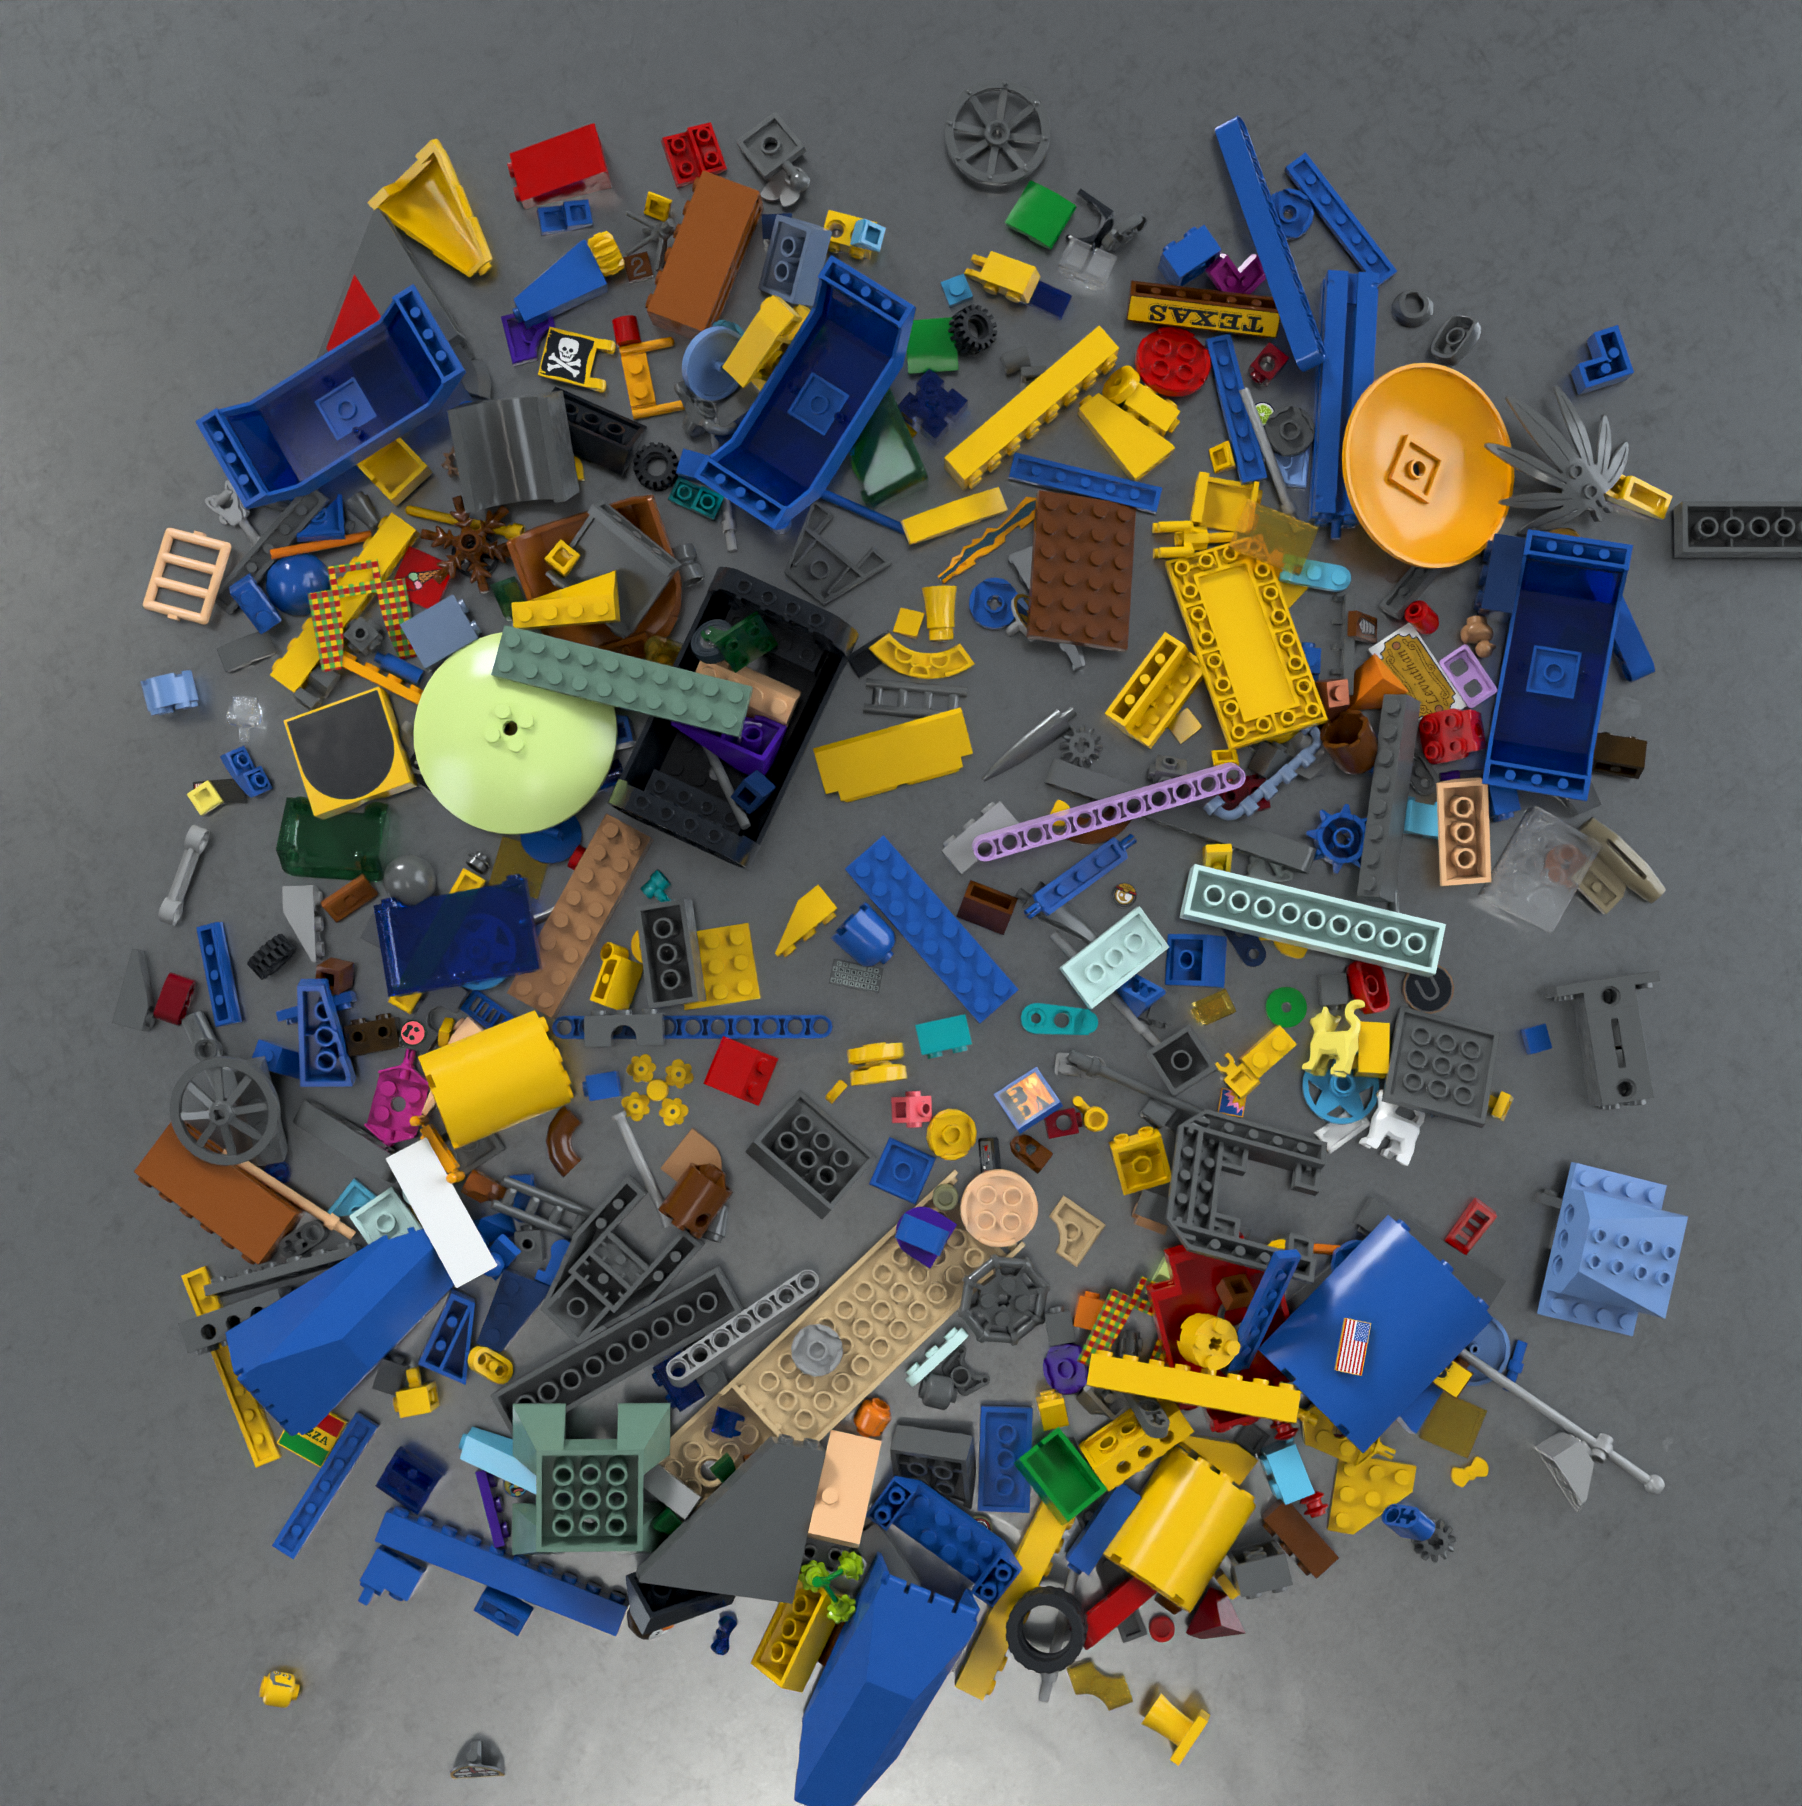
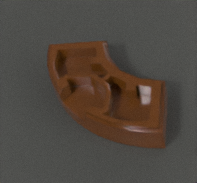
M1109 807L1102 816L1105 818L1111 817L1114 814V809ZM1078 816L1077 823L1084 825L1090 818ZM1131 820L1069 837L1065 840L1083 845L1102 843L1120 834Z

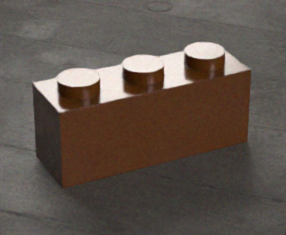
M1278 1499L1261 1515L1265 1521L1262 1526L1272 1537L1275 1534L1280 1537L1283 1542L1279 1545L1289 1556L1293 1553L1300 1560L1297 1565L1306 1576L1311 1573L1317 1579L1339 1559L1336 1553L1291 1503L1285 1505L1281 1499Z

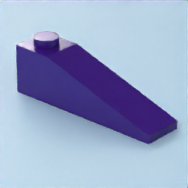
M755 715V718L745 717L740 738L671 721V725L738 771L751 775L756 770L764 776L774 763L787 730V726L759 715Z

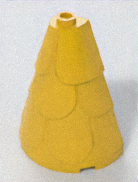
M432 139L415 155L418 160L394 183L384 186L367 203L373 210L379 208L385 212L391 222L403 230L406 235L432 250L435 256L466 276L471 277L477 273L482 276L492 268L490 264L493 260L479 221L477 217L473 216L464 189L460 185L446 150L438 139Z

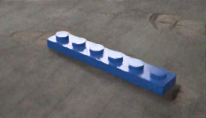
M1306 152L1285 167L1284 171L1297 188L1308 196L1314 210L1362 272L1379 273L1378 287L1396 274L1397 270Z
M1231 334L1208 338L1205 340V345L1211 358V369L1241 485L1254 483V481H1264L1267 479V474L1259 443L1239 390L1244 389V384Z
M1016 452L1014 453L1009 479L1082 497L1112 501L1153 514L1157 512L1162 487Z
M1297 1249L1274 1251L1237 1331L1240 1351L1225 1366L1227 1371L1249 1369L1302 1257Z
M359 1412L355 1413L272 1544L273 1547L293 1560L297 1557L378 1429V1424Z

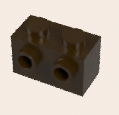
M1597 732L1592 771L1639 779L1645 768L1647 741L1633 736L1622 737L1613 735L1610 732Z
M391 1013L376 1015L375 1021L366 1022V1018L351 1020V1025L344 1026L349 1057L403 1048L404 1043L399 1039L401 1036L399 1017H391Z

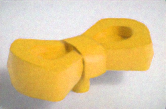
M1477 1456L1471 1465L1464 1469L1453 1467L1451 1480L1455 1485L1463 1488L1469 1480H1474L1476 1477H1486L1489 1471L1488 1464L1483 1458Z

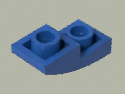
M245 746L220 756L232 778L250 798L272 789L262 766L255 768Z

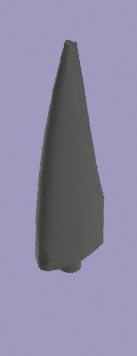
M1070 707L1062 714L1056 709L1008 749L982 777L984 782L1025 761L1055 742L1064 733H1067L1071 728L1068 721L1077 715L1074 709Z
M1040 881L1031 894L1022 888L1018 890L1015 896L1024 902L1023 909L1026 910L1035 903L1032 895L1045 886L1043 882ZM1065 903L1048 916L1043 912L1035 915L1040 921L1057 927L1079 938L1088 945L1099 937L1088 922L1069 903Z

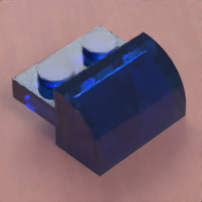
M400 1446L375 1486L418 1515L440 1484L444 1475L403 1446Z

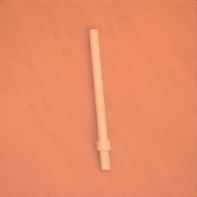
M226 1148L221 1154H227ZM247 1161L236 1164L277 1193L324 1223L323 1226L333 1231L334 1229L349 1240L356 1234V1231L340 1221L341 1218L333 1213H327L251 1162Z

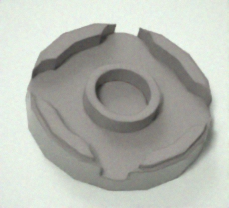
M822 1324L808 1325L801 1329L794 1337L791 1346L792 1359L796 1367L804 1374L814 1377L826 1375L834 1371L841 1361L843 1354L842 1342L838 1334L830 1327Z

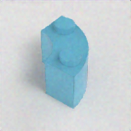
M1408 796L1403 834L1421 835L1423 838L1438 840L1437 802L1434 805L1419 803L1415 801V797Z

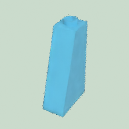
M473 1426L468 1434L462 1435L459 1449H462L461 1460L536 1494V1475L513 1456V1439Z

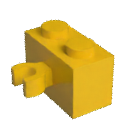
M419 1366L406 1370L409 1385L395 1392L396 1397H393L395 1412H399L400 1418L430 1413L438 1408L440 1403L436 1381L421 1383Z

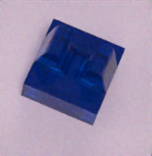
M718 1406L711 1432L731 1439L740 1436L741 1431L736 1430L735 1426L737 1421L744 1422L745 1417L735 1411Z

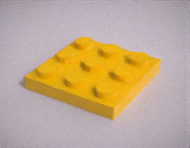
M749 923L697 931L707 1001L685 1004L684 1010L761 999Z

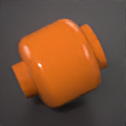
M879 1398L864 1400L853 1417L857 1432L867 1438L870 1436H880L891 1421L889 1405Z

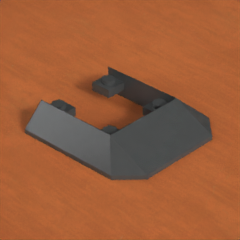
M1206 1109L1177 1127L1165 1221L1187 1251L1265 1272L1274 1251L1282 1249L1239 1238L1241 1219L1216 1212L1221 1171L1243 1176L1246 1173L1247 1160L1249 1159L1293 1171L1291 1190L1316 1196L1319 1193L1321 1169L1325 1166L1327 1142ZM1290 1232L1286 1236L1285 1250L1297 1249L1302 1256L1291 1279L1313 1284L1316 1258H1313L1314 1239Z

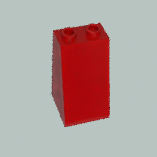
M595 123L509 153L511 162L507 163L511 178L516 179L517 186L513 187L517 202H522L524 209L612 188Z

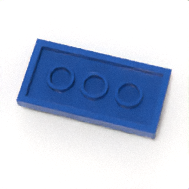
M981 1405L978 1511L1030 1513V1484L1014 1465V1462L1032 1448V1407Z

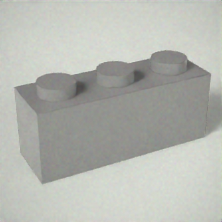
M1001 801L996 805L993 802L988 804L981 811L983 813L982 817L977 821L972 818L962 827L964 832L957 838L955 835H952L942 844L945 848L941 853L960 875H963L979 861L972 849L973 840L977 836L1019 824ZM987 842L981 843L978 846V852L982 854L989 852L991 844Z

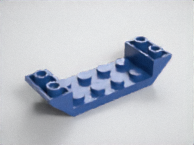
M894 1476L866 1513L867 1518L885 1531L888 1530L891 1524L895 1525L974 1583L971 1593L992 1608L1022 1571L1021 1565L1003 1539L921 1480Z

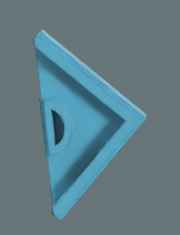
M354 1178L327 1213H333L338 1217L349 1216L376 1198L377 1195L357 1178Z

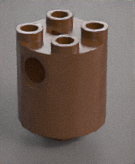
M690 1163L658 1210L665 1216L674 1218L671 1223L678 1229L684 1231L688 1228V1231L693 1236L701 1239L733 1191L725 1184L726 1174L711 1163L703 1165Z

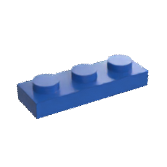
M355 991L332 996L336 1011L352 1008L351 1003L358 1001ZM298 1006L277 1011L278 1022H286L287 1025L298 1023Z

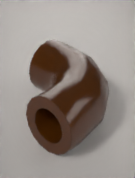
M565 1105L558 1110L550 1122L545 1140L548 1158L563 1178L582 1160L575 1153L571 1144L572 1135L582 1122Z

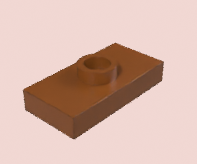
M361 874L320 903L337 923L377 896L378 892L365 875Z

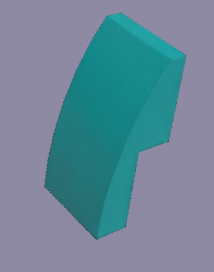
M679 476L668 497V501L714 520L724 499V496L704 486L700 487Z

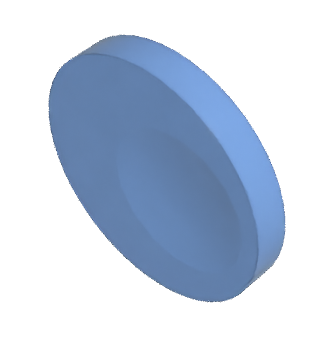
M714 326L703 330L693 338L684 353L682 361L683 380L692 393L702 399L713 401L727 397L738 388L740 384L722 368L741 339L738 333L727 327Z
M1493 1317L1491 1322L1465 1349L1502 1373L1509 1360L1510 1341L1504 1327ZM1468 1366L1467 1369L1474 1373L1467 1383L1468 1386H1479L1493 1381L1473 1366Z

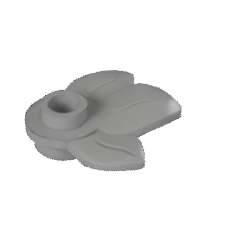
M794 166L798 171L805 172L800 167ZM784 169L769 179L770 182L767 183L761 192L763 199L770 202L780 200L784 208L793 205L800 195V192L795 191L791 187L790 177Z

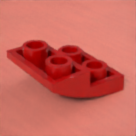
M711 122L688 127L686 132L662 137L661 143L677 188L693 184L696 177L700 178L703 170L714 175L727 170Z

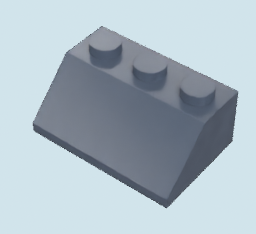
M777 214L758 289L778 296L792 304L813 306L819 282L818 275L824 266L832 231L816 224Z

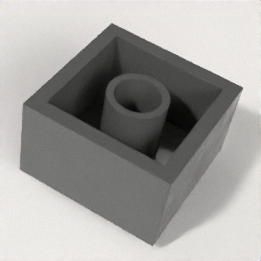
M1190 1025L1146 1052L1174 1097L1219 1070Z

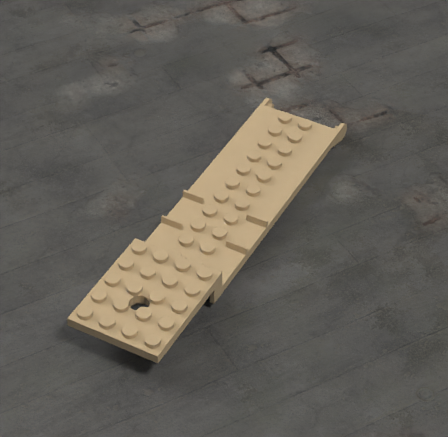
M954 1169L937 1186L940 1184H950L953 1186L958 1181L955 1177L958 1172ZM933 1189L915 1207L931 1208L956 1223L957 1226L932 1267L928 1268L907 1255L900 1248L895 1238L896 1224L737 1376L732 1378L728 1384L717 1392L670 1437V1455L658 1464L703 1497L697 1506L698 1508L723 1484L718 1478L707 1480L702 1476L701 1466L706 1461L712 1460L717 1462L725 1453H728L733 1459L737 1470L744 1463L743 1455L755 1452L770 1436L778 1437L779 1434H786L794 1437V1440L804 1441V1438H811L820 1441L960 1308L964 1285L962 1279L965 1275L968 1276L989 1260L990 1255L996 1254L1000 1257L1013 1258L1025 1246L1023 1241L1008 1246L1007 1248L1010 1252L1007 1254L1000 1247H991L980 1243L964 1226L961 1218L960 1204L957 1203L949 1211L938 1209L933 1203ZM991 1270L988 1274L982 1277L978 1282L982 1283L991 1275H993V1270ZM973 1288V1294L978 1290L977 1288ZM822 1324L828 1326L838 1334L842 1342L843 1354L839 1365L834 1371L823 1376L814 1377L804 1374L796 1367L792 1359L791 1346L794 1337L801 1329L808 1325Z

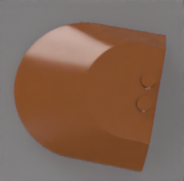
M654 495L635 496L609 504L674 557ZM588 511L536 526L507 541L506 544L527 601L560 590L545 575L553 568L546 563L544 558L560 540L564 541L568 546L590 515L587 513ZM677 570L636 631L625 639L614 635L610 631V627L605 623L544 628L540 630L547 636L643 659L654 652L669 636L677 621L682 601V584L679 570Z

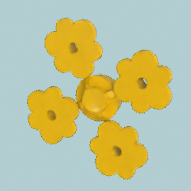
M643 1054L640 1058L638 1056L632 1057L631 1064L626 1069L627 1073L633 1076L635 1082L643 1080L649 1083L646 1087L647 1095H639L638 1092H632L630 1096L622 1099L621 1104L627 1113L626 1117L631 1116L634 1121L642 1120L643 1114L646 1115L650 1112V1108L647 1105L650 1102L649 1099L655 1102L662 1101V1109L659 1110V1115L664 1117L663 1122L665 1125L682 1124L684 1122L683 1117L689 1112L688 1107L682 1104L680 1098L672 1100L666 1097L669 1093L668 1085H676L677 1088L681 1089L685 1084H690L693 1081L694 1076L690 1072L692 1070L691 1065L684 1064L681 1059H675L672 1062V1066H667L665 1072L668 1074L665 1082L662 1079H653L652 1072L656 1070V1065L651 1063L652 1059L648 1054ZM641 1066L644 1068L643 1071L639 1070ZM677 1072L681 1073L680 1077L677 1076ZM672 1109L675 1110V1114L671 1113Z

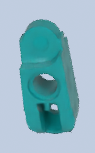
M1033 1003L1023 1009L1020 1017L1023 1028L1032 1034L1089 1035L1098 1027L1097 1016L1089 1009ZM1058 1013H1063L1068 1018V1024L1064 1028H1059L1054 1023V1018ZM1033 1014L1040 1015L1041 1020L1039 1023L1032 1022L1031 1016Z

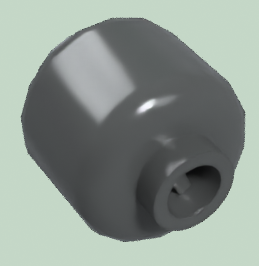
M931 1373L927 1378L921 1380L918 1398H922V1403L925 1406L945 1410L950 1403H955L958 1388L954 1387L952 1378Z

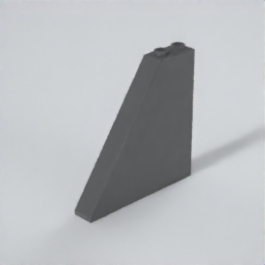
M779 1434L778 1437L770 1436L637 1568L636 1576L639 1582L793 1604L825 1457V1449L819 1444L818 1440L804 1438V1441H799L786 1434Z

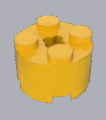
M1196 1313L1188 1317L1180 1327L1182 1332L1180 1334V1341H1177L1179 1352L1186 1361L1216 1371L1227 1366L1240 1351L1236 1330L1227 1320L1210 1314Z

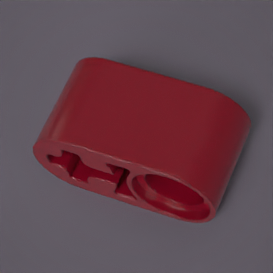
M170 972L154 1010V1018L180 1026L182 1024L181 1020L185 1018L192 1000L196 981Z

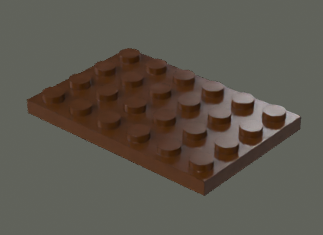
M1039 490L1036 493L1026 638L1126 652L1128 650L1136 508L1112 501Z

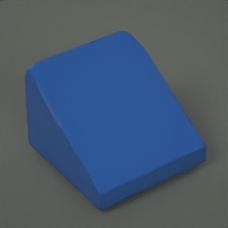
M1546 1023L1520 1030L1527 1055L1552 1048Z

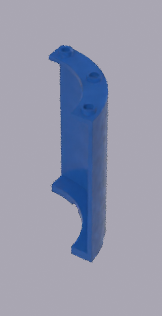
M1389 1215L1258 1348L1290 1382L1296 1379L1293 1384L1362 1453L1384 1433L1493 1319L1487 1311L1490 1308L1488 1304L1479 1296L1475 1298L1452 1274L1454 1271L1453 1267L1444 1259L1439 1261L1409 1233L1411 1229L1401 1219L1395 1221ZM1344 1318L1371 1323L1362 1376L1334 1370Z

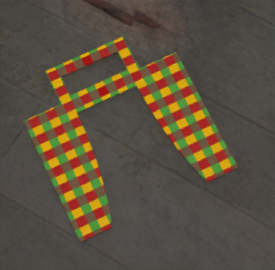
M378 559L327 567L331 590L308 593L322 672L342 669L343 624L339 598L377 592L383 620L400 659L417 657L416 652L400 624L412 618L405 578L382 582ZM372 568L374 581L338 586L336 573Z
M1141 1276L1132 1297L1111 1288L1077 1362L1089 1366L1092 1353L1097 1354V1350L1108 1351L1121 1332L1133 1308L1153 1316L1150 1302L1139 1298L1144 1286L1155 1284L1156 1282ZM1158 1338L1151 1359L1164 1361Z

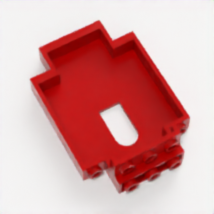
M1239 1231V1238L1244 1239L1243 1234ZM1178 1245L1163 1250L1170 1279L1147 1285L1146 1290L1166 1367L1175 1368V1364L1191 1366L1190 1371L1201 1373V1369L1206 1368L1186 1361L1179 1352L1177 1341H1180V1334L1182 1332L1180 1327L1182 1323L1196 1313L1210 1314L1217 1317L1218 1310L1223 1303L1216 1288L1222 1278L1245 1273L1255 1293L1265 1272L1189 1252L1183 1245ZM1285 1294L1260 1346L1290 1316ZM1242 1307L1225 1311L1224 1319L1229 1321L1232 1326L1242 1322L1248 1309ZM1257 1350L1249 1369H1243L1236 1374L1243 1376L1242 1381L1253 1382V1378L1269 1381V1386L1279 1387V1382L1281 1381L1284 1383L1290 1382L1259 1350ZM1220 1369L1216 1370V1376L1227 1378V1375L1223 1374ZM1175 1402L1179 1410L1190 1411L1198 1408V1406ZM1202 1407L1206 1424L1212 1432H1226L1236 1425L1247 1426L1261 1419L1259 1417Z

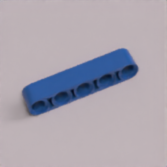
M1582 568L1578 571L1580 581L1589 600L1611 604L1616 584L1613 573ZM1622 596L1612 650L1625 678L1631 683L1654 673L1655 666ZM1595 611L1604 633H1606L1609 613Z

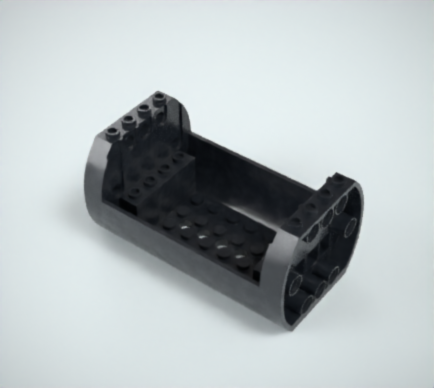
M719 567L672 667L696 672L700 660L692 651L691 639L694 632L702 624L711 620L721 619L727 621L733 627L757 611L778 645L746 667L802 692L774 763L765 775L776 788L766 801L751 814L744 810L751 825L747 829L742 830L719 781L712 780L709 777V771L712 766L702 745L671 725V721L649 716L607 804L645 825L727 863L750 871L856 645L859 634L843 619L823 608L738 569ZM712 642L706 643V648L715 646ZM719 758L735 791L749 775L738 771Z

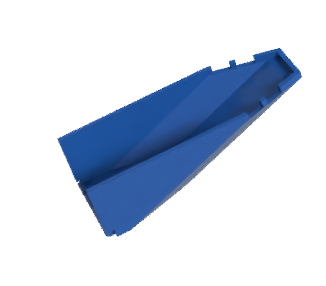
M414 1227L407 1228V1234L388 1239L387 1235L380 1237L225 1332L233 1371L236 1376L239 1375L238 1381L251 1392V1395L265 1407V1410L290 1436L298 1433L304 1435L315 1428L455 1286L424 1229L415 1231ZM478 1230V1232L480 1233V1235H481V1237H482L484 1243L486 1244L487 1248L489 1249V1248H490L489 1242L485 1239V1237H484V1236L481 1234V1232Z
M876 1552L855 1599L856 1612L844 1623L802 1717L803 1725L801 1742L799 1744L800 1754L794 1800L806 1806H854L897 1759L977 1625L976 1618L980 1608L971 1590L965 1589L955 1610H952L955 1601L940 1594L934 1593L931 1601H929L931 1591L910 1583L907 1591H905L907 1581L889 1574L882 1554Z

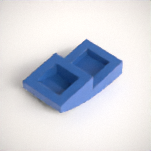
M588 199L566 201L561 206L537 209L541 236L577 230L593 224Z

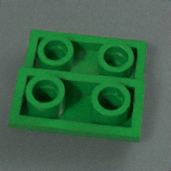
M1030 180L1007 217L1005 224L1008 228L1028 236L1030 241L1051 250L1077 207L1061 195Z
M951 317L913 320L907 346L908 374L959 370L957 348L954 346L957 342L956 340L951 341L950 337L953 336V333L948 332V329L952 327L949 325V321L952 320Z

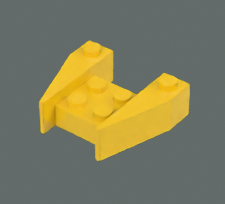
M775 295L766 298L760 305L761 310L756 314L722 366L743 388L751 381L760 391L762 390L811 311L808 307L800 304L792 308L782 298ZM823 326L811 347L828 329L827 327Z

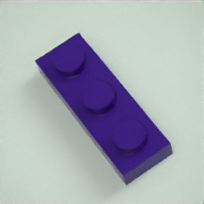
M479 1468L475 1474L494 1547L505 1546L509 1541L508 1537H511L508 1522L503 1521L501 1512H504V1504L501 1496L497 1497L495 1487L498 1486L497 1477Z

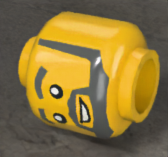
M271 1671L268 1676H263L259 1697L263 1698L265 1705L286 1708L291 1700H297L300 1685L295 1684V1676L293 1674Z

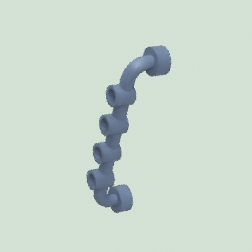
M1318 725L1300 730L1304 736L1308 734L1312 736V743L1298 753L1288 764H1285L1274 776L1265 781L1255 792L1246 797L1235 809L1225 810L1222 807L1225 802L1217 795L1204 806L1205 812L1209 816L1215 814L1220 819L1227 821L1236 820L1243 814L1247 817L1253 815L1260 808L1256 803L1263 797L1266 801H1269L1279 792L1276 786L1282 781L1288 785L1297 777L1296 769L1301 765L1306 769L1315 762L1316 757L1314 754L1317 753L1322 745L1320 739L1321 732L1317 727Z

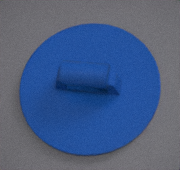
M572 816L552 828L530 834H520L524 850L530 857L542 863L552 864L562 862L572 856L577 846L580 845L582 831L577 818Z

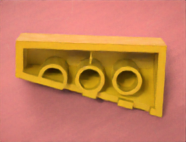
M616 570L529 601L511 603L513 627L523 630L621 622Z

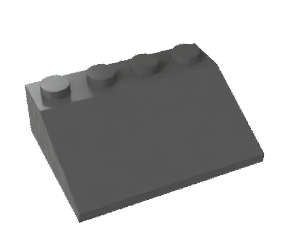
M801 1090L795 1094L745 1151L820 1219H823L876 1159L875 1155Z

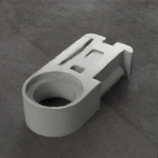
M1058 1052L1055 1055V1075H1058V1072H1060L1062 1075L1079 1076L1080 1074V1078L1099 1079L1102 1077L1100 1075L1089 1077L1086 1075V1072L1067 1065L1066 1060L1069 1053ZM1097 1057L1099 1058L1101 1065L1106 1067L1104 1060L1100 1057Z

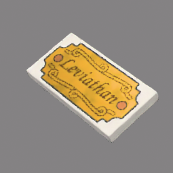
M1407 623L1367 650L1370 656L1376 653L1408 690L1407 695L1421 702L1418 727L1422 717L1427 714L1452 708L1461 710L1467 706L1427 645L1410 623Z

